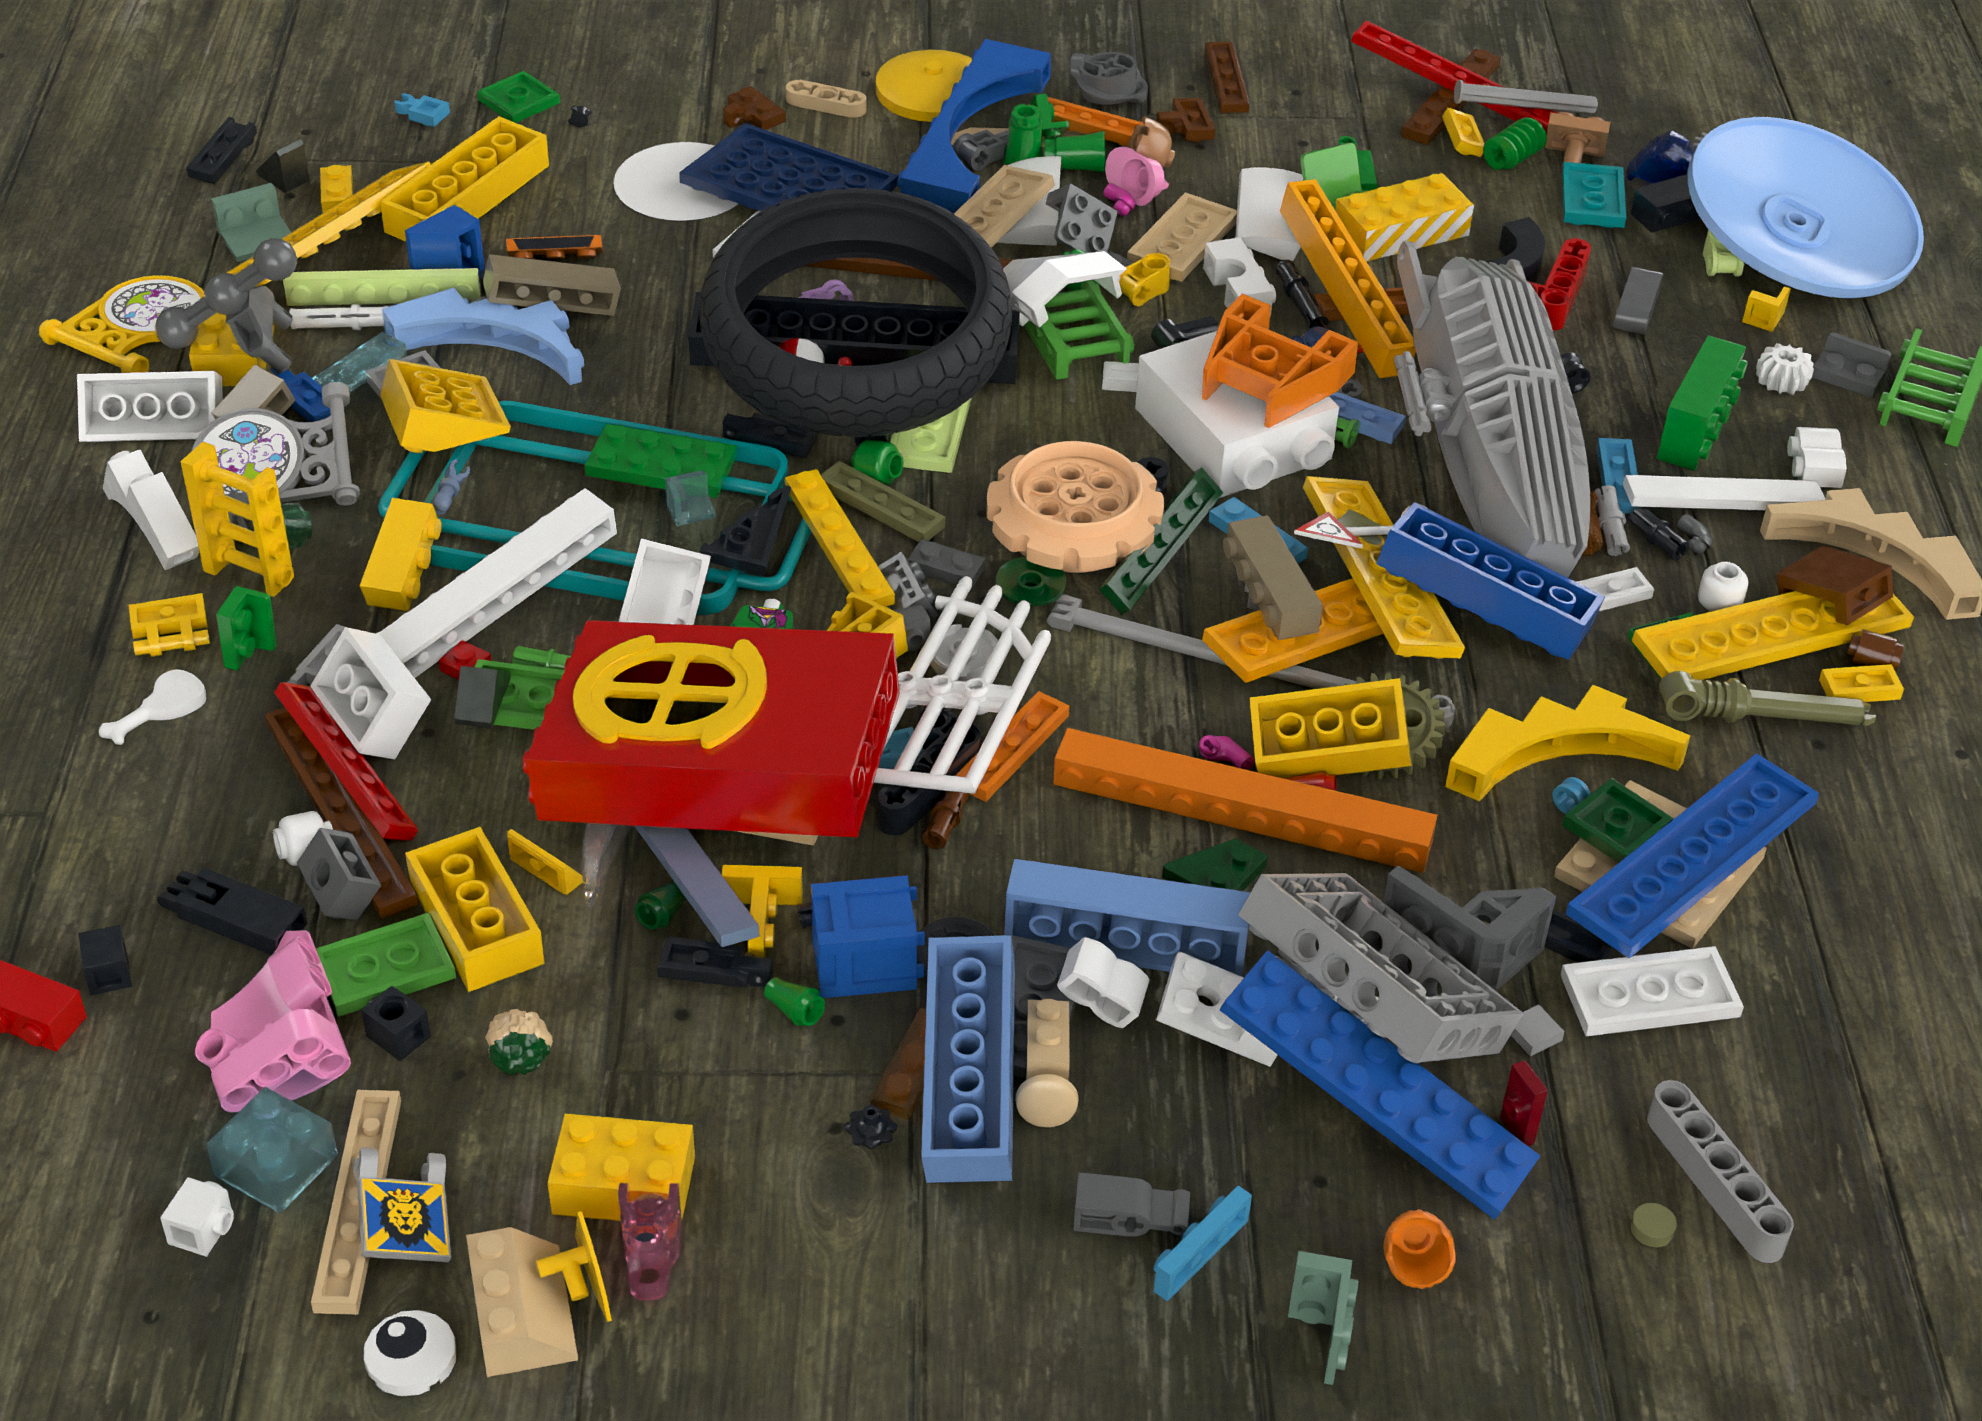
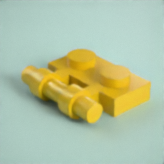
M202 593L129 605L133 639L147 637L145 640L133 641L135 656L150 654L151 657L162 655V651L184 648V651L196 650V646L210 644L208 629L193 632L195 629L208 627ZM181 632V634L160 637L163 634Z

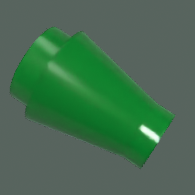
M778 977L771 979L765 987V998L778 1007L797 1026L814 1025L824 1012L825 1001L815 988L787 982Z

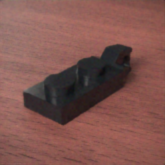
M727 413L722 422V435L725 438L769 446L792 456L807 458L817 440V433L801 430L783 424L769 416L754 413L752 417H742Z
M668 937L657 965L658 977L733 987H746L747 984L754 987H766L773 977V961L769 958L755 957V954L746 952L745 946L728 945L721 947L717 942Z

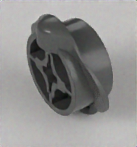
M1102 52L1091 56L1083 53H1074L1071 56L1070 74L1077 81L1081 89V96L1088 102L1112 105L1125 101L1142 104L1146 101L1148 85L1141 77L1137 69V62L1132 56L1120 52Z

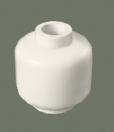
M1720 562L1709 566L1704 571L1698 591L1699 602L1710 612L1743 604L1749 584L1747 575L1739 566L1730 562Z
M315 811L282 818L279 822V827L273 830L274 844L279 859H286L290 865L298 866L297 861L318 829L333 830L330 821L323 822L320 815Z

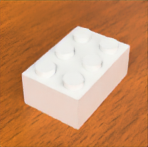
M348 627L344 628L310 686L359 753L394 760L431 701L427 693L381 635Z

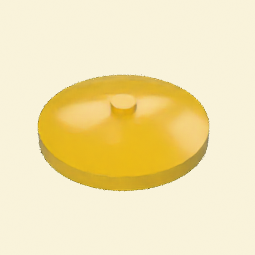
M919 50L896 56L887 61L877 72V98L884 107L899 116L917 121L932 122L934 117H938L944 100L949 99L954 84L960 81L964 67L970 65L972 58L945 50Z

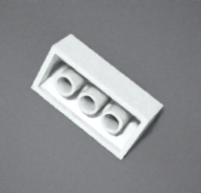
M215 371L77 374L79 442L197 439L200 433L215 420L211 412L223 400L222 376Z

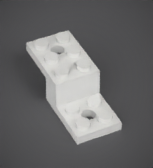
M1178 951L1172 963L1156 1020L1269 1067L1277 1057L1275 1052L1219 1010L1244 977ZM1276 956L1337 1002L1338 997L1328 988L1320 987L1310 981L1307 977L1308 972L1300 965ZM1198 995L1209 998L1214 1006L1202 1004L1199 1001ZM1351 1012L1353 1015H1355L1358 1019H1360L1367 1025L1368 1021H1366L1362 1016H1360L1358 1013Z

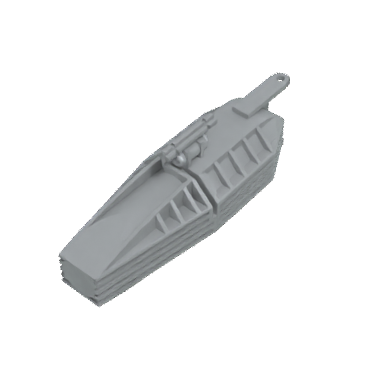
M1403 241L1398 250L1397 265L1413 325L1414 345L1421 374L1418 376L1414 357L1411 356L1409 351H1404L1402 355H1396L1394 362L1396 370H1398L1397 374L1411 430H1414L1416 436H1421L1423 432L1429 433L1431 431L1430 420L1435 423L1446 466L1463 508L1476 533L1568 578L1588 544L1590 523L1589 473L1579 417L1545 306L1532 285L1526 281L1519 260L1510 259L1506 265H1497L1493 262L1487 263L1481 260L1477 262L1475 259L1467 260L1464 257L1457 256L1446 263L1438 277L1422 274L1414 243Z

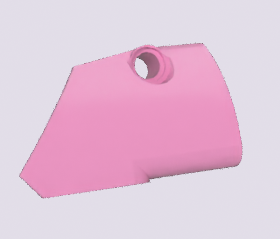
M306 930L285 932L276 951L268 958L267 963L258 974L233 998L211 1012V1029L202 1034L196 1044L195 1055L200 1062L210 1067L216 1093L221 1107L225 1111L243 1112L258 1110L295 1100L329 1084L344 1074L350 1067L351 1060L327 1000V997L332 994V989L311 935Z

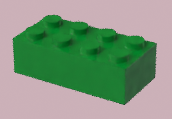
M1707 336L1669 405L1657 455L1658 460L1695 471L1701 459H1708L1713 441L1717 442L1723 423H1727L1732 405L1735 406L1741 392V387L1737 386L1739 379L1742 380L1748 365V361L1743 360L1746 346Z

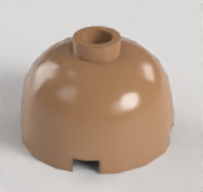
M1143 116L1141 120L1144 125H1136L1127 147L1144 157L1158 161L1162 168H1169L1175 155V151L1171 150L1172 139L1170 133L1164 125Z

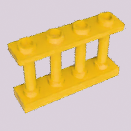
M203 441L180 461L203 571L215 576L227 564L233 563L263 575L266 593L275 597L294 578L275 470L266 467L254 479H250L219 467L215 445ZM223 484L246 492L249 504L226 496ZM228 512L252 520L254 531L230 523ZM234 539L258 548L260 559L236 550Z

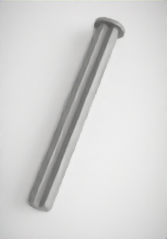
M1458 80L1454 89V102L1456 104H1459L1461 101L1588 114H1594L1598 107L1595 96L1463 83V80Z

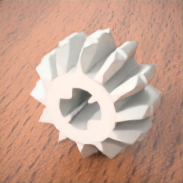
M1776 343L1774 347H1766L1765 351L1761 354L1756 366V375L1759 377L1760 384L1767 385V390H1777L1779 394L1788 392L1794 395L1795 391H1804L1806 385H1808L1813 375L1814 363L1811 361V355L1803 353L1801 347L1793 348L1790 344L1782 346Z

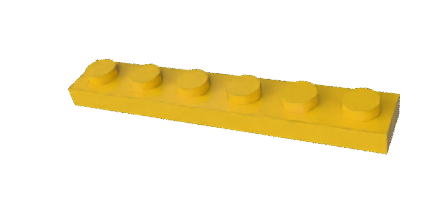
M818 470L804 471L785 477V485L791 486L790 497L848 592H854L884 607L894 605L895 593Z

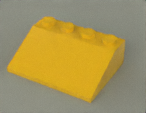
M389 359L380 397L399 443L406 450L414 453H422L424 450L436 452L509 433L511 426L486 377Z

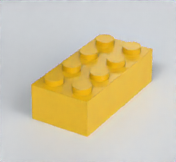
M1400 678L1250 698L1255 764L1258 773L1279 778H1290L1327 771V775H1342L1412 766Z
M481 827L405 853L410 884L417 894V898L425 913H430L449 957L468 992L545 964L541 931Z

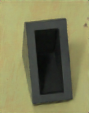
M299 139L274 152L256 170L258 176L272 183L285 193L310 181L302 140Z
M460 666L454 717L455 724L492 728L511 678L510 672Z

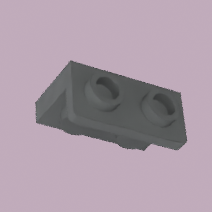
M1831 332L1827 337L1822 354L1813 366L1812 378L1873 398L1885 378L1891 352Z
M900 552L878 566L895 593V604L887 606V608L896 611L921 604L932 619L939 616L933 605L936 601V595L928 583L922 584L921 581L926 579V576L916 560L910 563L905 555Z

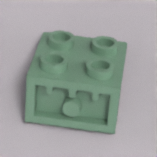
M272 183L211 198L217 231L238 262L246 261L253 257L261 242L270 238L282 239L291 233L280 216L276 189Z
M1298 1251L1288 1317L1300 1319L1310 1324L1323 1323L1332 1325L1324 1384L1333 1385L1336 1369L1345 1371L1348 1345H1350L1354 1317H1352L1353 1308L1355 1307L1359 1280L1350 1278L1352 1260Z

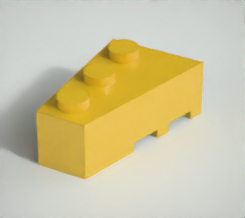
M850 592L846 597L847 604L842 611H835L831 617L832 624L827 631L894 634L896 659L908 651L903 615L854 592Z

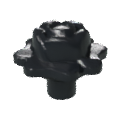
M873 1105L866 1106L860 1111L851 1112V1121L845 1124V1131L852 1136V1143L857 1146L862 1145L868 1149H874L881 1144L890 1143L893 1138L891 1133L897 1131V1124L891 1120L890 1112L887 1109L879 1110Z

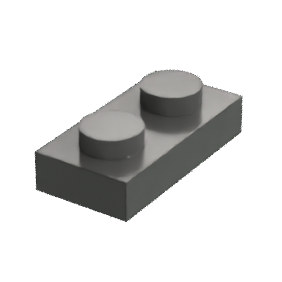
M921 539L907 560L910 563L916 560L925 576L957 585L964 576H968L972 579L973 588L985 570L986 558Z

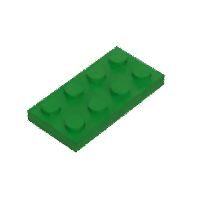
M606 424L584 465L585 476L717 498L737 457L736 445L718 441H707L687 436L659 433L652 430Z

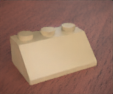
M512 1227L466 1235L487 1377L578 1360L563 1271L540 1278L535 1263L536 1260L560 1253L559 1245Z

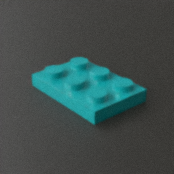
M1563 162V222L1574 225L1587 224L1605 228H1624L1626 204L1623 167Z

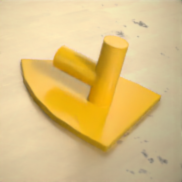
M581 1211L577 1213L575 1232L578 1247L536 1260L537 1271L540 1278L563 1271L572 1301H577L589 1295L580 1265L584 1264L599 1306L607 1322L612 1319L601 1272Z

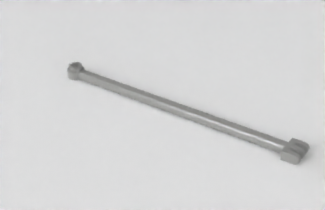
M1061 595L1057 599L1051 611L1052 613L1047 618L1049 626L1070 632L1075 624L1227 665L1200 639L1082 608V599L1072 596ZM1297 665L1267 675L1268 677L1313 689L1343 686L1345 683L1349 685L1357 684V681ZM1436 695L1431 699L1438 698L1440 700L1439 710H1444L1445 728L1449 727L1454 719L1455 706L1449 697Z

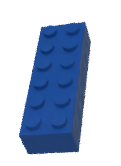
M1415 502L1390 529L1376 562L1377 565L1385 568L1390 574L1403 577L1417 584L1423 591L1433 592L1449 600L1455 607L1467 609L1481 616L1485 622L1499 625L1513 632L1517 638L1531 641L1545 648L1549 654L1563 657L1567 660L1572 657L1590 631L1605 599V596Z

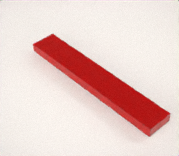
M280 682L274 693L381 837L412 841L419 831L416 825L363 755L356 750L313 689L306 685Z

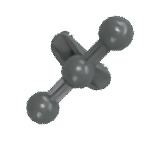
M270 238L261 242L255 251L254 262L236 275L220 273L212 276L205 286L204 297L187 309L171 307L162 311L155 323L158 339L162 344L170 348L182 349L187 347L196 339L199 330L198 325L215 313L226 315V323L230 326L237 343L245 353L252 358H261L278 374L283 373L290 366L291 357L273 343L272 327L274 325L280 332L286 330L293 321V315L288 313L274 300L273 292L266 286L253 287L266 278L280 281L291 276L298 262L292 245L278 238Z

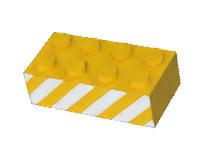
M1443 173L1338 198L1335 211L1365 260L1370 261L1398 254L1400 244L1403 241L1413 242L1414 248L1418 249L1469 236L1474 204Z

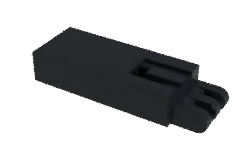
M203 868L198 875L181 871L176 877L177 882L172 881L166 888L167 892H162L157 897V902L162 907L176 912L178 918L270 955H273L286 931H302L307 925L303 906L206 868Z

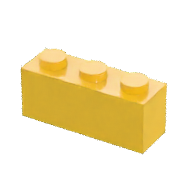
M398 498L391 499L360 583V588L367 605L409 611L412 600L416 599L419 595L420 577L423 569L429 567L431 560L430 549L433 541L437 540L441 533V520L438 519L433 504Z

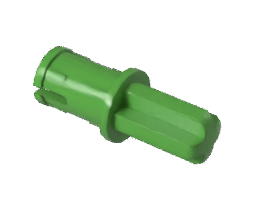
M518 646L513 653L512 664L564 670L567 657L571 656L558 654L556 649H550L548 652Z

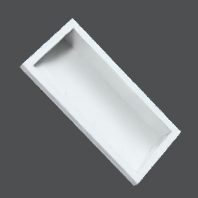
M1061 156L1030 158L1008 165L1053 175L1055 186L1048 193L1060 188ZM1048 193L997 243L1057 246L1054 233L1058 221V211L1046 205Z
M1258 167L1242 169L1239 176L1235 238L1241 237L1246 247L1281 260L1289 259L1293 261L1301 246L1281 215L1280 208L1287 183L1303 181L1302 174L1276 168Z
M641 539L619 622L694 625L711 556Z

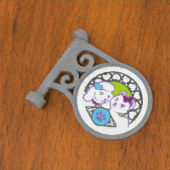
M333 382L322 387V402L324 406L330 408L331 415L326 419L303 423L288 420L284 416L266 409L247 408L235 410L211 422L200 433L192 448L193 451L203 441L215 445L219 467L250 479H254L266 467L274 469L281 503L332 495L337 504L347 506L354 504L360 495L359 487L352 484L344 412V407L350 403L349 387L344 383ZM332 429L333 441L325 446L328 442L325 431ZM315 439L319 447H312L310 445L311 441ZM319 466L317 467V474L310 475L311 469ZM321 466L327 468L330 471V476L328 480L325 481L323 484L321 483L325 480L326 475ZM301 476L303 477L305 483L309 485H316L311 487L294 489V487L299 482ZM223 484L225 495L230 494L232 490H234L236 494H240L243 492L241 490Z

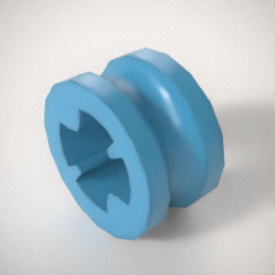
M1568 777L1553 790L1552 798L1556 807L1566 814L1587 798L1591 792L1580 779Z

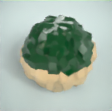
M518 1009L495 1015L493 1021L490 1022L489 1030L485 1036L489 1044L488 1051L491 1062L505 1074L509 1073L515 1076L517 1073L526 1075L531 1071L539 1069L540 1064L550 1054L553 1036L548 1032L545 1022L539 1018L537 1013H526V1011H519Z

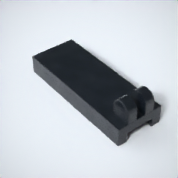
M228 117L186 167L188 176L193 179L216 184L243 149L253 143L254 136L257 133L255 124L249 122L247 125L235 123L234 118Z

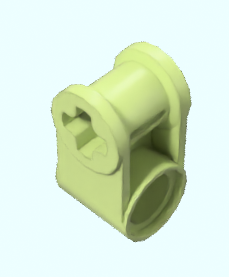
M1708 229L1703 249L1707 275L1714 276L1716 273H1733L1734 276L1740 277L1743 272L1744 262L1731 253Z

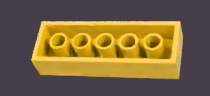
M497 117L380 201L384 233L406 241V229L453 205L479 219L549 166L547 136L510 120Z

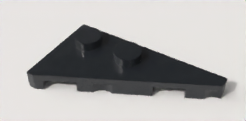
M784 485L783 488L776 489L768 495L765 504L759 508L752 507L740 516L735 524L724 528L716 541L710 545L704 543L700 548V553L711 556L710 563L765 577L787 506L791 486Z

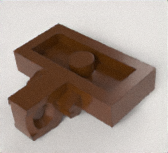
M752 86L742 88L740 91L728 95V106L723 108V122L730 128L749 121L754 126L767 130L786 122V111Z
M1201 98L1173 99L1172 111L1157 112L1156 121L1164 125L1170 135L1174 132H1182L1185 140L1194 142L1214 140L1216 129Z

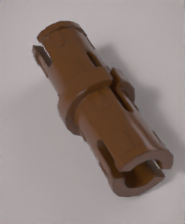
M944 792L942 799L936 802L931 811L932 820L922 837L927 846L933 849L945 847L952 829L958 826L962 819V808L971 793Z

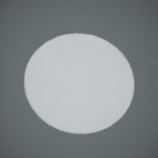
M677 142L650 147L628 158L618 168L614 177V189L624 204L641 214L658 219L676 221L703 219L721 214L738 205L736 202L723 200L716 195L697 191L690 186L679 183V172L714 147V145Z

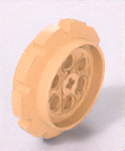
M1064 441L1047 444L1032 450L1026 455H1019L998 470V480L990 483L987 492V519L993 521L992 532L995 537L1011 552L1019 551L1023 556H1026L1027 561L1044 567L1063 570L1064 572H1093L1114 567L1133 551L1145 547L1141 552L1143 553L1152 545L1155 531L1153 525L1156 523L1160 525L1162 523L1164 498L1161 492L1156 491V479L1139 463L1131 462L1121 453L1103 445L1082 441Z

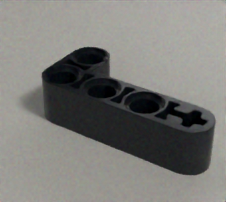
M926 708L922 709L919 712L918 722L921 719ZM945 708L942 709L923 745L924 751L917 756L910 771L930 773L959 717L957 714ZM972 723L946 775L955 776L979 752L981 748V730ZM886 784L879 791L877 798L879 829L888 835L904 834L934 807L936 802L942 799L945 791Z

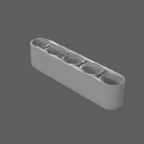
M1667 1080L1659 1083L1654 1091L1647 1115V1122L1651 1129L1746 1251L1754 1259L1761 1262L1772 1263L1780 1260L1786 1250L1794 1227L1791 1215L1685 1084L1678 1081Z

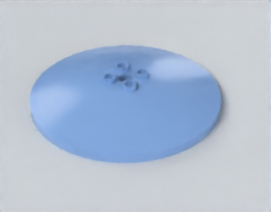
M1751 117L1733 120L1710 131L1697 146L1689 163V193L1693 205L1706 227L1736 257L1753 269L1782 284L1828 297H1868L1884 293L1899 285L1910 274L1920 258L1924 241L1923 226L1916 206L1900 182L1872 156L1847 140L1826 130L1798 121L1773 117Z

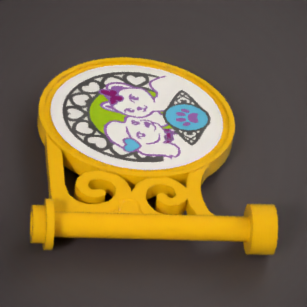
M145 276L131 279L111 288L101 299L64 323L56 319L45 320L40 325L39 335L46 344L54 345L57 342H61L121 368V373H146L150 367L149 360L146 357L137 353L124 355L142 344L160 342L156 334L155 323L161 312L171 307L187 309L203 298L204 291L191 281L173 276ZM97 314H99V318H100V319L93 318V317L96 316ZM104 343H107V348L103 347L102 345Z

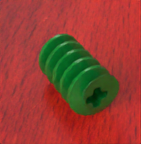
M1521 118L1486 141L1483 148L1484 158L1492 169H1512L1544 148L1547 142L1546 132L1536 120Z

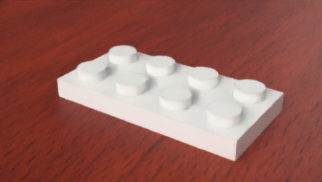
M1716 946L1639 955L1630 958L1622 957L1565 964L1562 966L1560 975L1585 1036L1741 1017L1744 1008Z

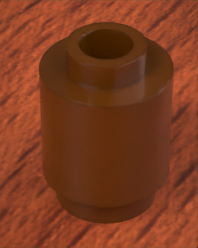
M1862 629L1860 636L1852 635L1847 655L1853 656V664L1860 666L1892 664L1896 672L1905 645L1897 643L1896 638Z

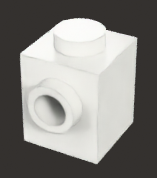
M188 1177L160 1218L169 1245L207 1257L219 1237L229 1231L233 1222L234 1212L231 1208L227 1189L211 1181L201 1182Z

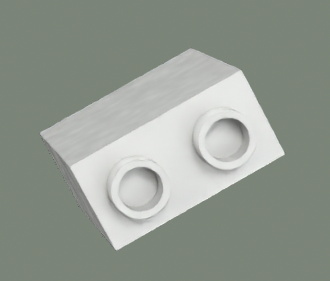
M1217 331L1139 356L1135 409L1194 472L1201 467L1224 492L1221 497L1247 488L1250 490L1259 489L1273 479L1302 469H1317L1332 459L1335 448L1334 440L1339 406L1329 396L1270 428L1264 426L1266 402L1223 383L1207 400L1202 399L1204 365Z

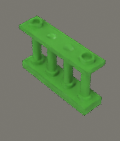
M1093 280L1081 281V289L1057 293L1045 304V308L1082 302L1085 307L1049 313L1046 310L1048 320L1040 328L1030 320L1024 325L1056 380L1068 378L1069 364H1072L1073 360L1115 353L1120 362H1123V364L1130 363V353L1134 351L1133 338L1131 334L1126 333L1102 296L1099 285L1094 283ZM1093 319L1095 324L1063 330L1054 326ZM1104 336L1106 339L1103 342L1070 347L1069 344L1066 345L1064 343Z
M1915 329L1912 339L1904 340L1899 355L1900 358H1903L1890 393L1884 391L1882 393L1877 408L1878 411L1883 412L1879 425L1886 426L1891 412L1894 411L1943 425L1942 429L1948 430L1945 444L1958 447L1982 383V346L1979 347L1976 358H1960L1918 346L1922 330ZM1915 358L1964 373L1959 377L1913 364L1912 361ZM1910 376L1957 389V391L1953 395L1907 382L1905 378ZM1899 393L1950 407V410L1946 413L1897 398Z

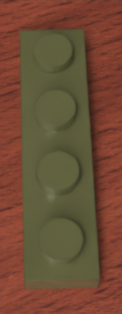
M838 461L821 474L834 497L918 542L921 539L929 541L945 528V516L841 461Z

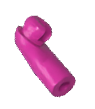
M1112 183L1106 186L1104 197L1115 202L1113 208L1118 211L1119 215H1128L1129 210H1133L1135 207L1132 195Z
M1206 735L1199 741L1198 746L1201 755L1210 761H1230L1235 767L1249 770L1254 763V757L1230 737Z

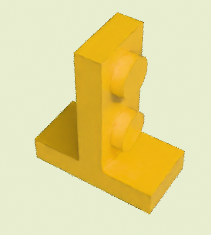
M723 865V878L743 904H751L750 914L759 925V937L748 940V952L755 954V957L765 958L766 948L774 947L775 928L774 924H769V918H776L777 905L802 904V867Z

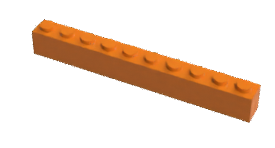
M1067 728L1054 762L1053 785L1395 867L1399 865L1403 869L1424 873L1438 816L1424 811Z

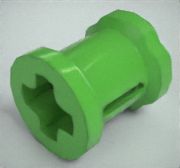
M1338 417L1336 427L1343 429V432L1336 430L1335 440L1342 442L1343 446L1349 449L1358 436L1360 421L1357 419L1350 421Z

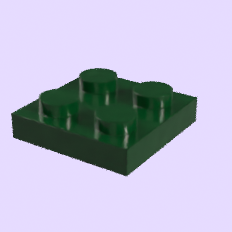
M1611 778L1566 813L1562 826L1617 863H1620L1674 818Z

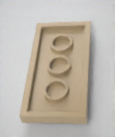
M1004 165L954 214L968 223L992 248L1055 186L1053 175Z
M1185 192L1127 252V260L1134 263L1147 254L1162 253L1170 259V279L1182 282L1204 259L1205 243L1220 241L1234 227L1237 220V210Z

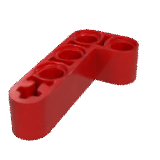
M1571 238L1563 243L1545 286L1529 282L1545 306L1553 331L1563 328L1586 276L1591 245L1583 239Z

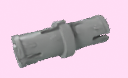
M1609 485L1602 486L1603 495H1601L1599 488L1594 491V497L1596 498L1600 514L1597 520L1598 525L1604 531L1608 554L1611 556L1622 555L1620 547L1623 548L1625 553L1630 550L1624 528L1626 517L1620 511L1616 488Z

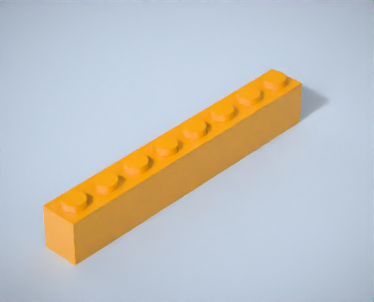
M1317 180L1288 182L1280 208L1281 215L1357 342L1362 346L1363 352L1378 377L1398 376L1394 357L1402 355L1404 351L1411 352L1412 357L1415 356L1416 349L1413 336Z

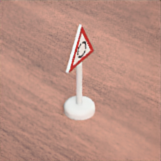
M1408 506V507L1402 512L1401 516L1408 510V508H1409L1410 506ZM1328 511L1297 528L1294 534L1362 549L1363 544L1355 536L1388 535L1392 526L1345 528Z

